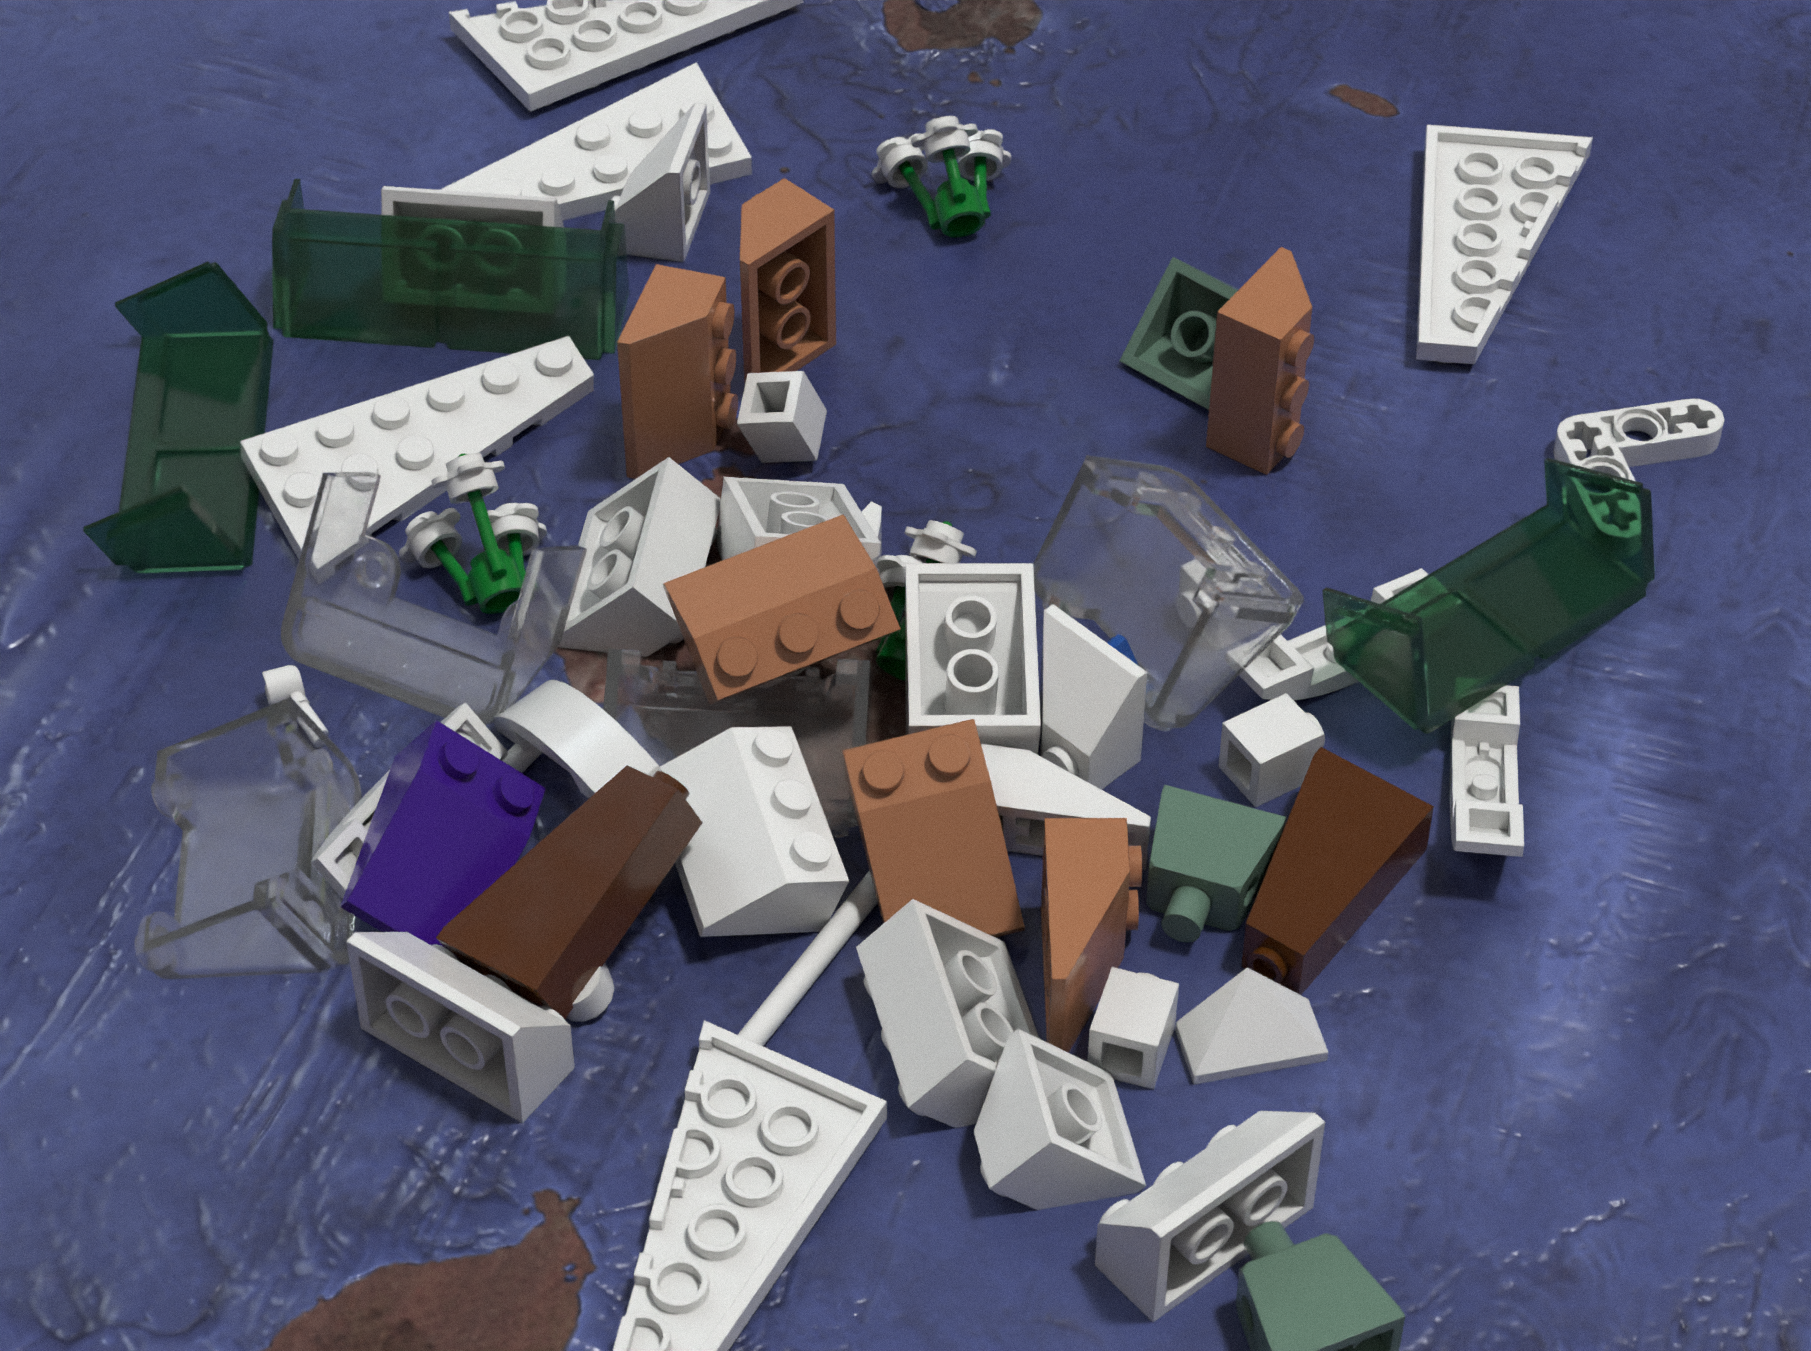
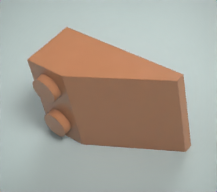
M974 719L843 750L845 776L883 924L909 901L914 899L995 938L1025 930L992 783Z
M1044 818L1040 907L1046 1042L1068 1053L1099 1002L1111 968H1118L1124 958L1126 930H1138V891L1129 890V887H1141L1142 852L1141 846H1129L1127 818Z

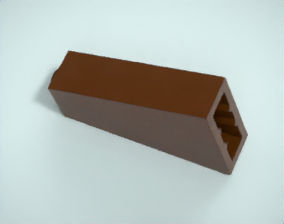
M1320 747L1312 758L1247 919L1241 967L1249 968L1302 995L1427 850L1434 806Z
M628 765L625 766L446 924L436 939L459 962L484 976L493 975L501 979L513 993L538 1007H550L566 1019L573 1009V1002L599 966L602 967L702 825L703 822L686 801L690 795L689 791L678 780L662 771H656L651 777Z

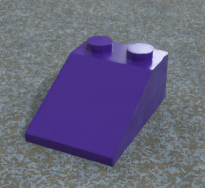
M438 720L434 721L395 756L340 907L381 932H408L429 945L438 944L443 946L436 939L443 927L517 863L530 838L546 788Z

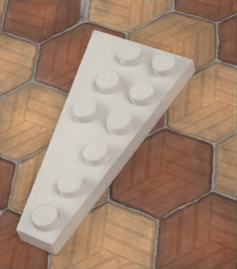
M547 0V5L531 8H518L516 1L496 4L497 13L470 17L468 9L449 12L450 28L459 39L529 111H533L588 88L596 87L603 82L633 70L641 69L668 56L689 50L696 45L721 35L732 33L741 27L766 17L777 15L784 10L804 3V0Z
M694 63L440 190L557 198L562 221L609 210L613 197L621 196L629 174L695 102L706 103L710 185L751 175L752 160L751 155L697 63Z
M1427 125L1424 143L1416 360L1437 361L1441 363H1476L1590 155L1593 137Z
M566 336L240 441L241 458L309 579L313 582L328 572V563L349 549L352 553H356L371 542V533L391 520L403 521L447 491L446 486L433 488L431 482L432 479L448 473L446 468L447 462L463 453H481L482 457L492 453L497 457L513 446V437L530 425H544L594 391V374L571 338Z

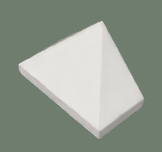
M1249 968L1244 969L1176 1022L1175 1032L1193 1084L1324 1062L1328 1058V1050L1309 1000Z

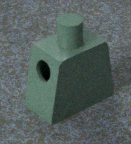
M1164 785L1150 857L1146 904L1152 910L1165 913L1161 922L1164 932L1177 941L1194 942L1200 937L1204 924L1227 931L1238 929L1253 907L1284 830L1286 817Z
M1269 1221L1257 1226L1245 1237L1244 1247L1253 1261L1247 1262L1239 1270L1236 1309L1251 1351H1399L1405 1321L1403 1311L1337 1236L1325 1233L1294 1245L1280 1222Z

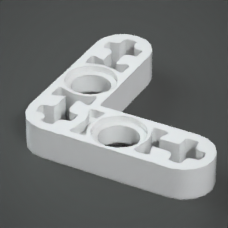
M1684 399L1575 415L1564 419L1559 424L1553 450L1554 458L1594 541L1601 549L1619 556H1630L1639 553L1646 547L1652 523V514L1629 467L1701 457L1714 452L1718 448L1725 420L1723 412L1716 405L1701 399ZM1641 431L1651 435L1653 439L1638 441L1627 437L1625 432ZM1586 449H1591L1590 457L1586 458ZM1603 479L1614 483L1617 488L1601 490L1589 485L1588 481ZM1619 511L1617 517L1619 521H1613L1614 513Z

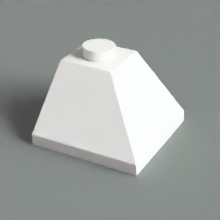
M695 102L629 174L621 196L613 197L609 210V227L612 230H617L619 254L678 262L685 261L710 194L706 103Z
M1054 604L1044 610L1040 754L1046 760L1102 790L1141 761L1147 671Z
M1020 1029L1010 1034L974 1128V1135L982 1161L980 1170L989 1189L1000 1196L1009 1197L1036 1210L1135 1194L1143 1189L1146 1183L1112 1073Z

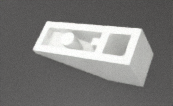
M981 744L1007 851L1043 856L1044 818H1127L1129 846H1141L1142 870H1146L1151 816L1030 750Z

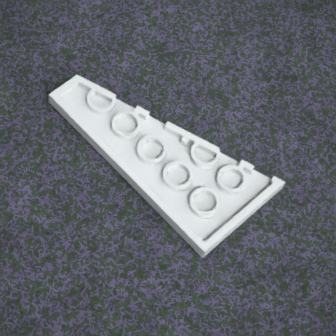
M704 1020L699 1037V1051L694 1069L690 1070L685 1087V1102L678 1127L674 1129L649 1218L650 1228L643 1253H640L634 1272L632 1294L626 1315L622 1316L613 1351H729L887 1119V1101Z

